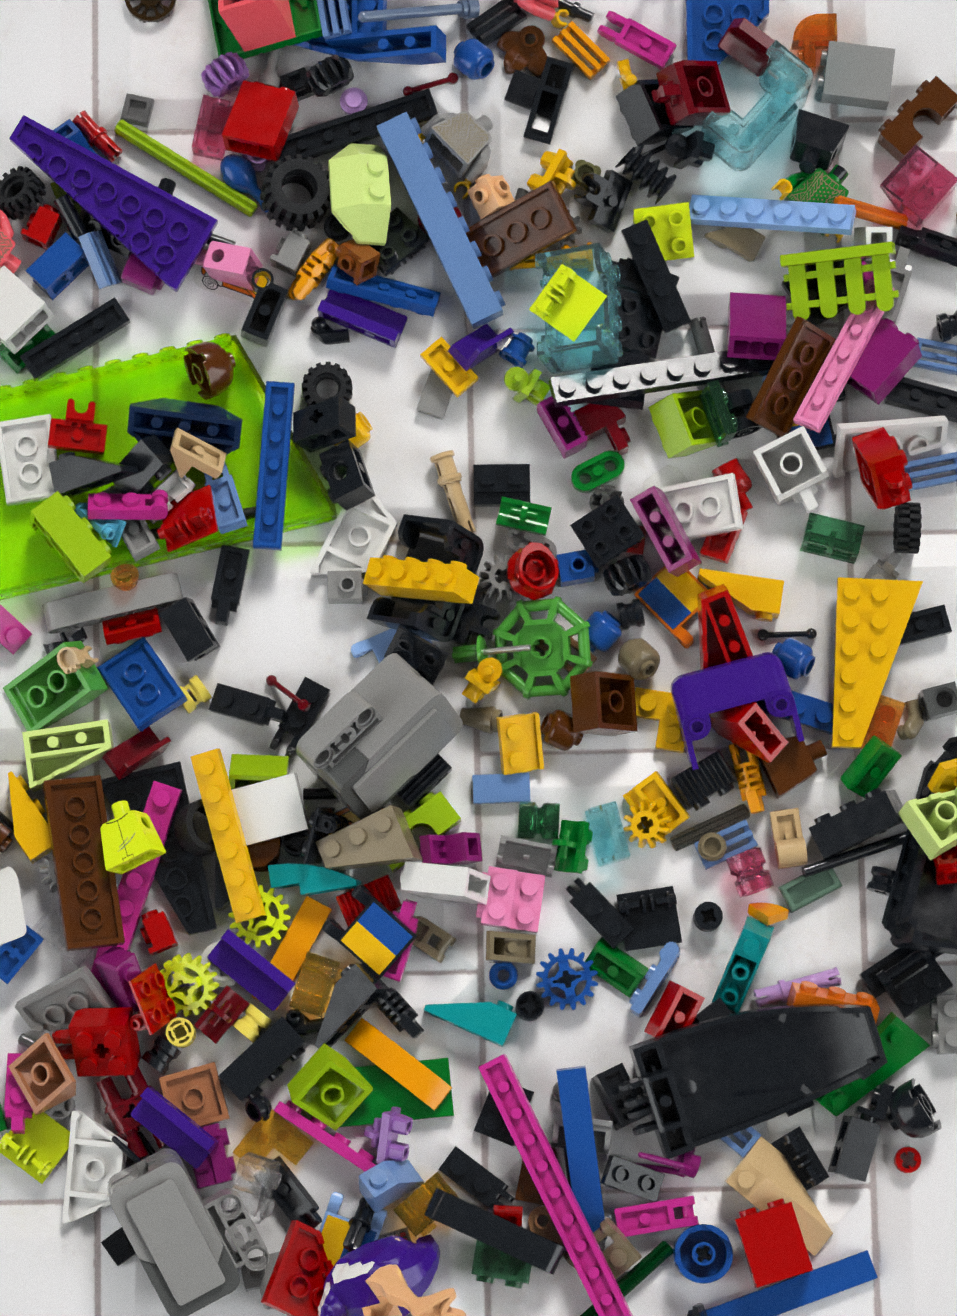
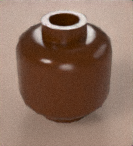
M559 709L552 713L548 712L540 726L543 741L562 751H568L573 745L578 746L584 735L573 733L572 715Z

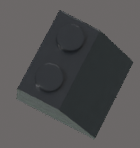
M658 79L638 80L634 85L629 86L616 95L620 111L627 121L631 136L637 146L640 144H656L668 139L671 135L682 134L694 128V126L670 124L665 103L654 102L651 93L653 90L658 89Z

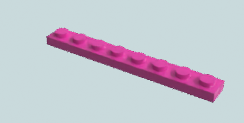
M153 781L143 813H147L164 846L183 790ZM161 856L122 875L118 887V897L125 943L117 945V947L124 948L128 952L130 951ZM113 946L98 948L91 968L92 974L105 991L107 987H104L105 983L102 982L103 978L100 977L101 973L98 972L99 968H96L95 960Z

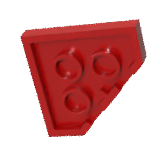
M298 1220L291 1221L261 1303L288 1316H318V1306L324 1293L323 1286L326 1277L333 1268L331 1260H328L323 1247L325 1242L320 1231Z

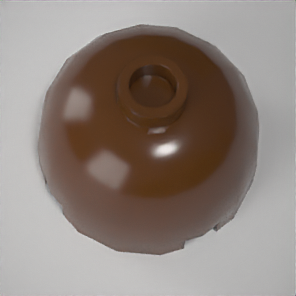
M202 342L185 348L188 354L184 355V364L192 385L198 384L202 390L197 393L207 400L225 392L231 385L234 377L233 368L236 367V362L230 352H226L223 347L215 342Z

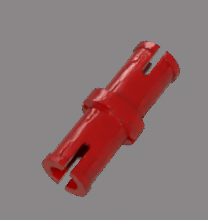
M85 110L80 112L82 117L80 118L77 115L72 122L88 138V143L91 146H96L108 161L113 162L115 160L113 156L115 155L118 158L123 150L107 135V130L104 127H99Z

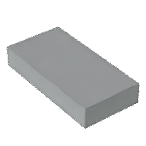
M432 369L416 410L443 420L453 393Z

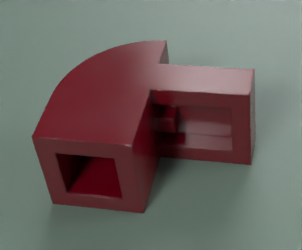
M588 404L573 411L574 416L577 417L576 421L579 422L582 431H585V436H588L587 441L606 433L615 452H618L620 455L628 452V443L631 440L624 427L619 428L626 421V415L619 407Z

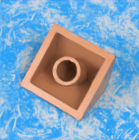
M49 1033L42 1035L8 1066L35 1115L41 1114L76 1096V1080Z

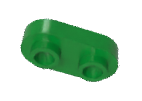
M605 451L576 466L572 471L571 483L581 493L592 492L595 488H600L622 475L624 459L618 452ZM606 463H613L615 469L612 471L606 470ZM587 475L590 477V482L584 484L580 481V477Z

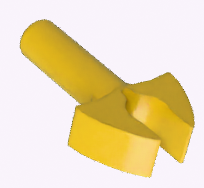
M628 59L617 61V69L621 75L619 80L623 90H625L629 86L634 85L637 82V78L631 72Z

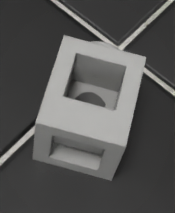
M297 230L289 232L286 239L282 237L276 248L278 255L272 253L270 257L271 266L297 277L296 273L311 250L310 241L307 240L308 237Z

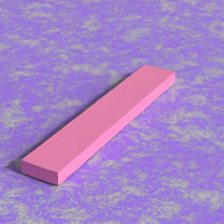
M868 279L864 287L865 294L875 293L874 280ZM876 300L866 301V310L863 314L855 315L850 313L793 419L795 424L818 433L821 432L884 314V311L877 307Z

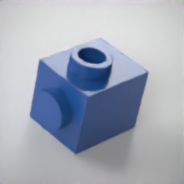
M586 550L556 555L559 563L558 575L561 587L594 582V573H599V568L596 567Z

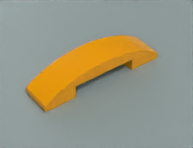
M363 1018L360 1019L344 1040L434 1111L452 1089L444 1080Z

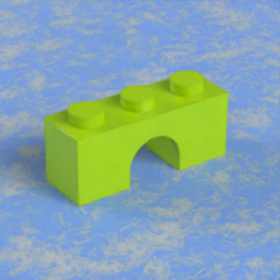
M430 792L419 801L421 805L413 812L408 809L403 813L411 831L417 827H427L435 835H444L461 822V817L441 792H438L436 795ZM405 862L386 865L392 873H395L405 865Z

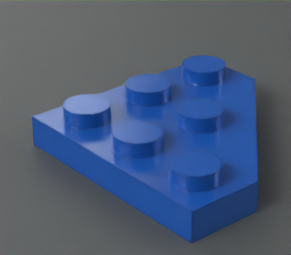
M686 0L687 60L717 61L719 66L729 55L718 48V43L735 18H745L758 27L769 16V0Z

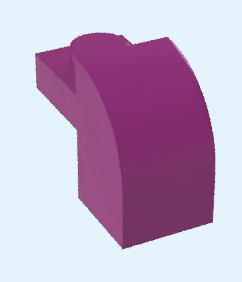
M461 832L450 835L428 834L419 836V851L423 858L422 863L457 866L483 861L480 833Z

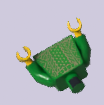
M837 164L828 174L821 168H817L811 174L801 171L789 175L785 179H780L771 190L778 189L782 193V196L779 198L780 200L834 204L833 200L835 197L840 195L847 197L849 191L841 185L849 174L842 166ZM820 233L821 235H824V234H825L826 237L829 236V234ZM834 234L838 239L836 243H839L844 235Z

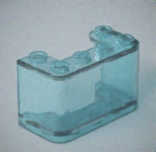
M777 40L767 49L766 54L769 56L768 64L759 75L760 87L766 93L748 114L742 118L733 110L724 116H718L712 111L703 121L701 132L705 133L703 140L714 143L715 149L713 154L735 171H744L751 167L798 114L799 109L805 106L813 81L812 70Z
M600 243L535 254V267L537 269L542 268L544 272L543 280H540V286L543 289L560 265L563 264L607 295V298L575 342L545 322V335L541 336L542 342H537V356L551 374L618 363L619 357L623 355L622 345L618 336V332L622 331V322L618 315V307L621 306V296L619 290H617V282L620 281L621 275L618 265L613 264L610 253L606 252Z

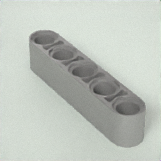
M167 573L50 601L43 604L42 607L48 633L55 634L99 624L105 620L146 610L169 607L183 599L178 574Z

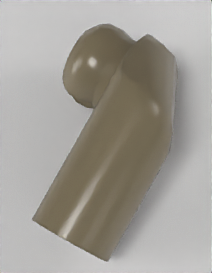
M919 699L905 702L908 719L904 725H900L897 729V734L902 740L915 738L924 725Z

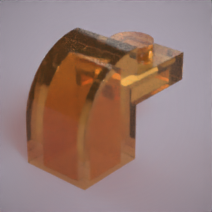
M837 13L810 15L803 19L796 27L791 50H798L797 66L802 67L803 76H814L816 49H827L829 41L837 42Z

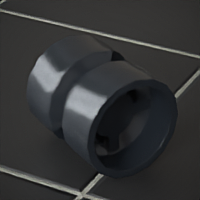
M750 389L734 391L716 400L720 416L726 418L723 425L728 439L744 437L762 428L746 418L754 402ZM745 414V416L739 417L737 419L734 418L736 416Z

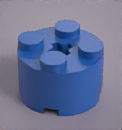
M707 1224L694 1225L685 1229L677 1237L673 1247V1261L679 1273L689 1281L702 1284L711 1283L721 1279L730 1269L733 1261L732 1245L728 1236L719 1228ZM706 1246L708 1248L707 1254L710 1255V1258L698 1261L696 1249H703Z

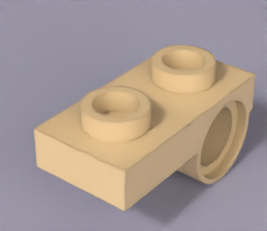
M793 808L770 812L769 816L778 869L806 866L808 862L807 849L802 834L799 809Z

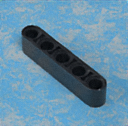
M438 1188L435 1189L424 1213L425 1216L553 1275L566 1249L558 1243Z

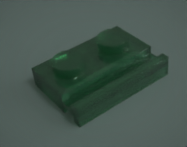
M717 380L707 383L699 398L716 445L721 447L729 444L728 441H731L737 433L738 425L735 416L729 412L727 393L724 388L720 387Z

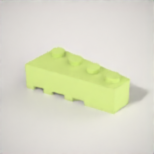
M957 787L944 793L931 794L926 798L909 800L898 812V815L930 861L957 845Z

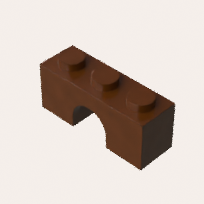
M937 76L931 82L925 80L916 90L918 95L912 101L907 99L898 108L897 112L899 115L893 121L890 118L887 119L878 129L880 135L877 143L901 164L916 150L923 139V136L915 129L913 120L924 116L940 125L957 107V94Z

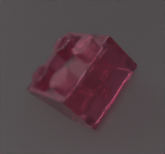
M915 144L881 183L880 188L899 213L905 214L908 217V221L920 229L955 189L957 177Z

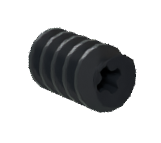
M640 144L633 147L615 167L617 168L624 164L623 175L633 172L630 181L634 183L641 180L638 188L640 191L649 187L647 197L651 198L657 195L656 205L673 187L677 176L673 174L666 177L669 168L666 166L658 170L660 160L657 159L650 162L652 152L649 151L642 155L644 145Z

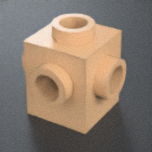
M485 174L475 180L476 184L467 190L480 220L515 201L503 175L491 176L490 174Z

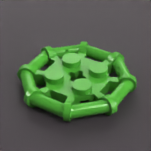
M555 596L553 599L534 601L518 600L514 609L499 627L493 630L495 648L507 647L506 640L512 641L513 646L531 644V651L513 652L514 659L508 660L507 653L496 654V659L503 667L502 676L523 694V698L528 700L531 697L554 695L565 697L569 695V690L571 689L570 676L583 674L593 664L590 655L589 627L591 626L589 622H585L558 596ZM549 610L547 619H532L530 612ZM558 613L572 624L573 627L566 631L562 625H559L555 621ZM522 617L525 622L523 628L515 635L509 633ZM577 634L579 656L571 654L570 637ZM542 639L545 644L549 645V650L545 652L544 656H541V653L535 650V646L540 645V640ZM568 661L577 663L569 674L562 679L559 672L566 667ZM517 665L522 667L529 675L526 682L512 668ZM551 676L554 684L536 685L537 677Z

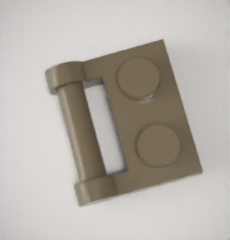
M610 1218L604 1219L600 1223V1227L593 1232L598 1244L607 1236L611 1237L614 1241L602 1253L615 1279L642 1258ZM566 1251L563 1254L565 1260L572 1267L575 1268L568 1252Z

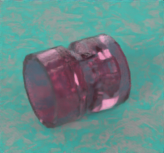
M761 847L726 859L731 875L737 876L734 884L739 898L774 886L769 870L763 869L766 861Z

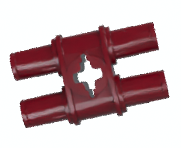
M137 1066L134 1075H124L132 1092L131 1098L127 1100L121 1098L111 1076L97 1082L96 1086L106 1105L104 1113L105 1115L108 1114L117 1133L116 1135L126 1141L128 1148L142 1159L148 1156V1152L138 1133L143 1125L133 1117L127 1118V1114L131 1112V1106L134 1105L136 1107L142 1099L140 1095L144 1090L152 1086H148L139 1066ZM152 1133L159 1149L167 1146Z

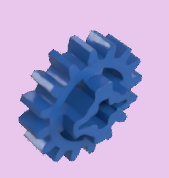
M560 948L558 951L559 956L555 957L552 953H549L550 962H540L541 966L545 969L544 972H536V975L542 977L543 982H539L536 986L539 988L544 987L545 992L542 993L541 997L550 996V1006L559 1002L560 1010H564L566 1004H570L572 1010H575L577 1001L582 1005H586L584 997L586 995L594 996L590 987L598 986L596 981H592V976L597 975L598 971H590L589 967L593 964V961L584 962V952L580 953L577 957L574 956V948L570 949L569 954H565L563 949ZM568 959L578 962L584 970L576 971L572 969ZM558 962L559 971L555 977L548 978L550 969ZM564 971H568L569 975H581L580 978L572 981L571 987L568 988L565 983H554L555 980L563 977ZM587 980L584 990L576 996L575 988L578 983ZM558 987L565 992L566 999L555 995L550 988Z

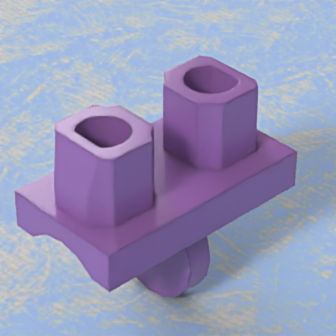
M391 1107V1111L382 1113V1118H374L373 1126L364 1128V1135L372 1138L371 1147L378 1148L376 1160L378 1164L382 1161L391 1160L403 1162L409 1156V1144L397 1142L398 1134L408 1135L411 1132L413 1118L401 1114V1108Z

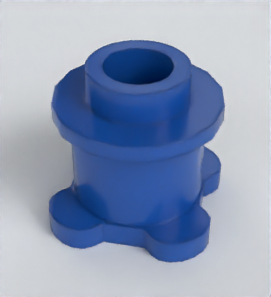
M522 332L518 334L513 333L510 337L511 341L507 347H504L499 352V356L513 364V366L522 368L527 363L525 359L529 352H533L535 347L532 344V338Z

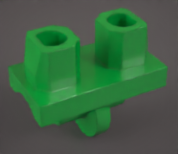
M502 496L496 525L546 536L552 507Z
M561 821L559 839H553L552 845L558 846L554 871L582 874V871L587 870L589 860L585 856L586 845L592 842L593 831L589 829V822Z

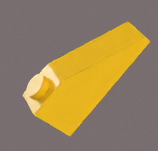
M699 569L698 580L710 588L724 584L729 591L733 604L749 615H755L756 620L771 622L772 618L778 619L784 586L783 580Z

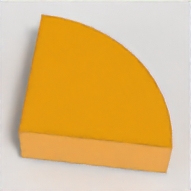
M751 903L748 906L747 913L768 926L788 919L789 910L771 903Z

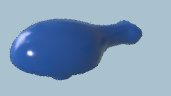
M230 154L225 156L220 163V171L225 183L238 192L252 195L261 207L263 201L260 200V193L262 190L258 186L256 171L252 164L239 155Z

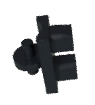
M696 130L687 137L682 134L671 135L665 143V149L669 156L678 159L674 162L673 167L681 170L688 165L699 168L704 161L709 162L712 160L715 144L703 140L705 133Z

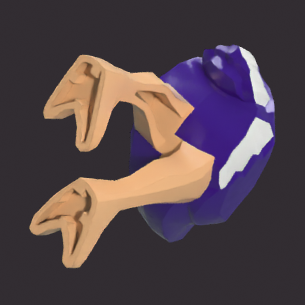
M431 1234L419 1237L416 1243L400 1236L390 1235L366 1243L347 1253L336 1262L326 1277L323 1286L324 1293L318 1306V1316H406L410 1312L412 1316H466V1313L463 1310L450 1307V1304L456 1298L454 1288L422 1297L433 1280L440 1259L439 1245Z

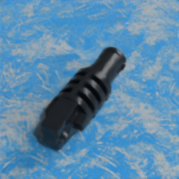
M387 987L386 992L375 1002L377 1008L399 1032L405 1029L412 1038H417L424 1032V1029L415 1020L418 1014L396 989Z

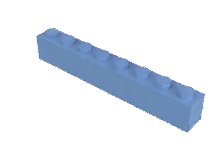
M407 112L377 125L380 138L473 330L503 316L501 307L506 305L499 290L494 292L489 283L493 281V277L487 265L482 267L478 260V257L482 255L475 240L469 242L466 232L470 231L464 217L458 218L453 209L458 205L452 192L446 193L442 186V183L446 182L439 166L434 168L430 161L434 156L428 143L422 144L418 136L422 131L416 118L410 119Z

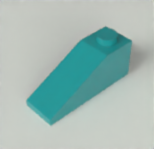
M498 1000L497 1004L492 1002L428 1004L424 1008L425 1013L503 1047L517 1016L516 1013L512 1012L513 1006Z

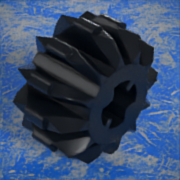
M334 54L311 66L310 70L306 73V79L311 91L317 97H326L348 85L353 80L354 73L352 66L346 58Z
M643 555L625 557L609 565L604 570L603 576L606 587L610 590L612 596L630 594L646 586L652 580L651 568Z

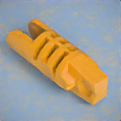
M326 238L310 254L296 273L297 277L288 289L289 299L295 301L305 300L306 296L313 289L317 288L337 258L335 251L339 246L338 243L331 238Z
M734 743L728 745L742 801L747 800L752 814L765 811L762 796L767 794L757 756L747 751L749 762L742 763L737 745Z

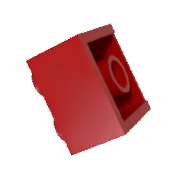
M884 427L852 437L861 484L877 509L885 510L911 501L909 489L913 488L909 474L905 473L904 466L908 465L904 450H899L895 437L889 436Z
M133 1007L82 1008L75 1011L68 1026L69 1029L58 1030L52 1034L54 1043L72 1044L62 1045L57 1049L63 1059L75 1060L78 1077L134 1075L141 1059L137 1031L132 1030L129 1025V1020L134 1015Z

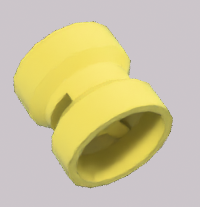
M197 675L190 678L189 683L184 687L179 686L188 701L182 704L188 714L196 710V706L199 703H206L212 698ZM188 689L190 690V692L192 693V695H193L194 698L196 699L195 701L192 699V697H191V696L189 695V693L187 692Z
M250 1003L245 1009L246 1016L237 1019L232 1026L254 1043L260 1037V1029L267 1028L272 1023V1020Z
M178 1017L168 1023L165 1034L172 1045L178 1048H185L194 1042L196 1029L189 1020Z

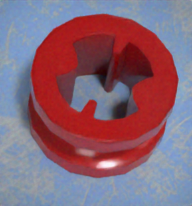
M903 1147L895 1153L894 1164L900 1172L912 1173L920 1167L921 1156L915 1148ZM910 1152L913 1154L912 1160L915 1164L913 1167L908 1165V1168H904L902 1166L903 1160L900 1156L902 1153L907 1155Z

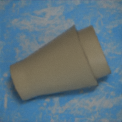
M495 706L462 708L460 712L463 725L489 734L498 732L496 717H503L502 710L496 709Z

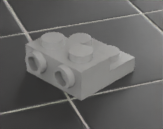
M939 995L934 999V1002H930V1018L935 1019L936 1028L935 1031H931L932 1048L937 1049V1054H957V995Z

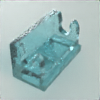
M616 801L591 807L585 811L587 822L590 823L589 829L593 831L592 842L599 867L629 860L630 852Z

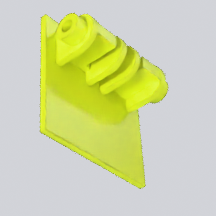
M689 202L633 209V223L637 224L646 219L648 220L665 261L694 257Z
M561 264L529 310L575 342L607 298V295L578 276L571 268Z
M45 1112L37 1115L33 1113L32 1118L25 1119V1134H13L11 1130L9 1133L4 1134L0 1140V1153L43 1184L67 1152L70 1131Z

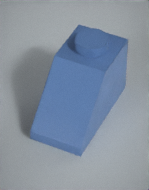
M394 1160L382 1161L358 1176L359 1191L375 1213L424 1184L423 1179L409 1160H404L403 1162Z

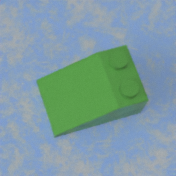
M82 641L63 642L3 687L27 731L49 727L86 706L109 689L95 664L90 668L81 666V669L71 674H65L58 665L57 654L59 650L64 647L82 649L85 647Z

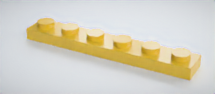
M214 749L191 756L235 922L241 923L264 916L266 913L221 750Z

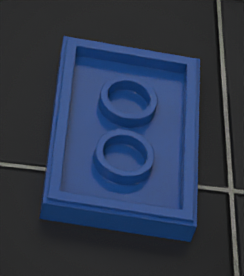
M145 637L140 638L97 667L140 732L188 701Z

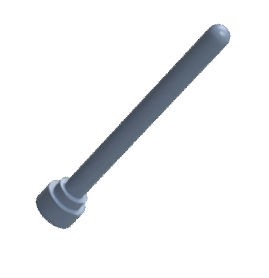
M459 0L455 4L362 11L358 14V20L365 23L458 15L463 19H475L479 16L480 5L478 0Z

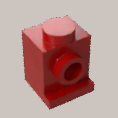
M48 204L39 206L37 212H32L28 219V230L22 228L20 232L23 240L47 250L53 244L63 223L60 214H58L59 211Z
M157 909L141 915L145 927L141 928L140 931L146 945L152 943L153 947L148 948L151 956L179 945L164 911L158 913Z

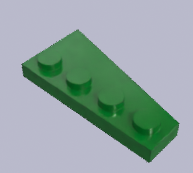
M892 1011L877 1027L887 1063L865 1080L859 1078L816 1099L834 1116H839L931 1046Z

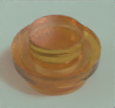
M121 564L112 570L110 578L116 588L121 591H129L137 585L139 573L134 565Z

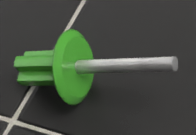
M478 635L474 645L454 646L452 659H454V663L475 661L480 663L491 654L531 651V644L487 648L485 639Z

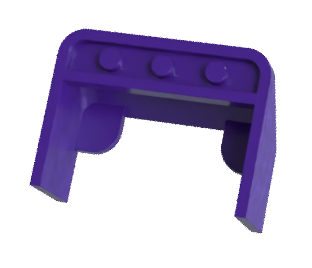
M766 652L679 675L671 683L672 699L687 758L693 770L699 768L692 741L703 739L709 734L711 730L709 714L759 700H765L766 708L771 715L779 718L789 716L794 735L799 742L804 741L795 700L783 664L774 653Z

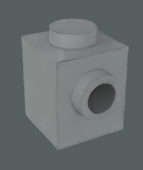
M327 571L328 603L363 604V596H368V587L363 584L362 571Z

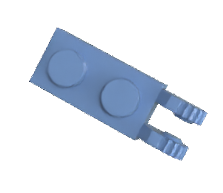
M224 462L221 473L223 477L213 480V477L204 473L206 479L205 486H211L220 534L248 526L232 474L229 475L226 462Z
M669 941V943L664 945V948L659 952L661 961L657 966L652 964L644 979L648 980L642 990L637 988L629 1001L632 1004L630 1010L637 1017L640 1018L644 1015L676 964L677 958L680 955V947H678L676 942Z

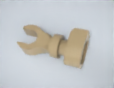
M85 646L82 649L64 647L57 654L58 665L65 674L75 673L81 669V666L90 668L98 662V658L93 659L88 654L92 650L90 646Z

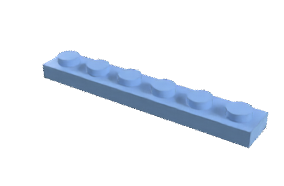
M693 194L689 205L690 219L693 225L841 235L852 234L856 215L855 205Z

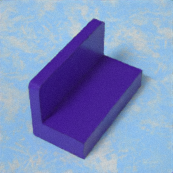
M485 324L452 344L448 352L465 371H468L500 351L514 331L510 327L497 335L488 324Z

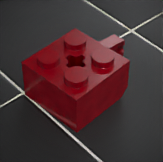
M682 60L656 73L659 87L651 92L653 100L657 103H665L671 125L709 126L732 113L717 61Z

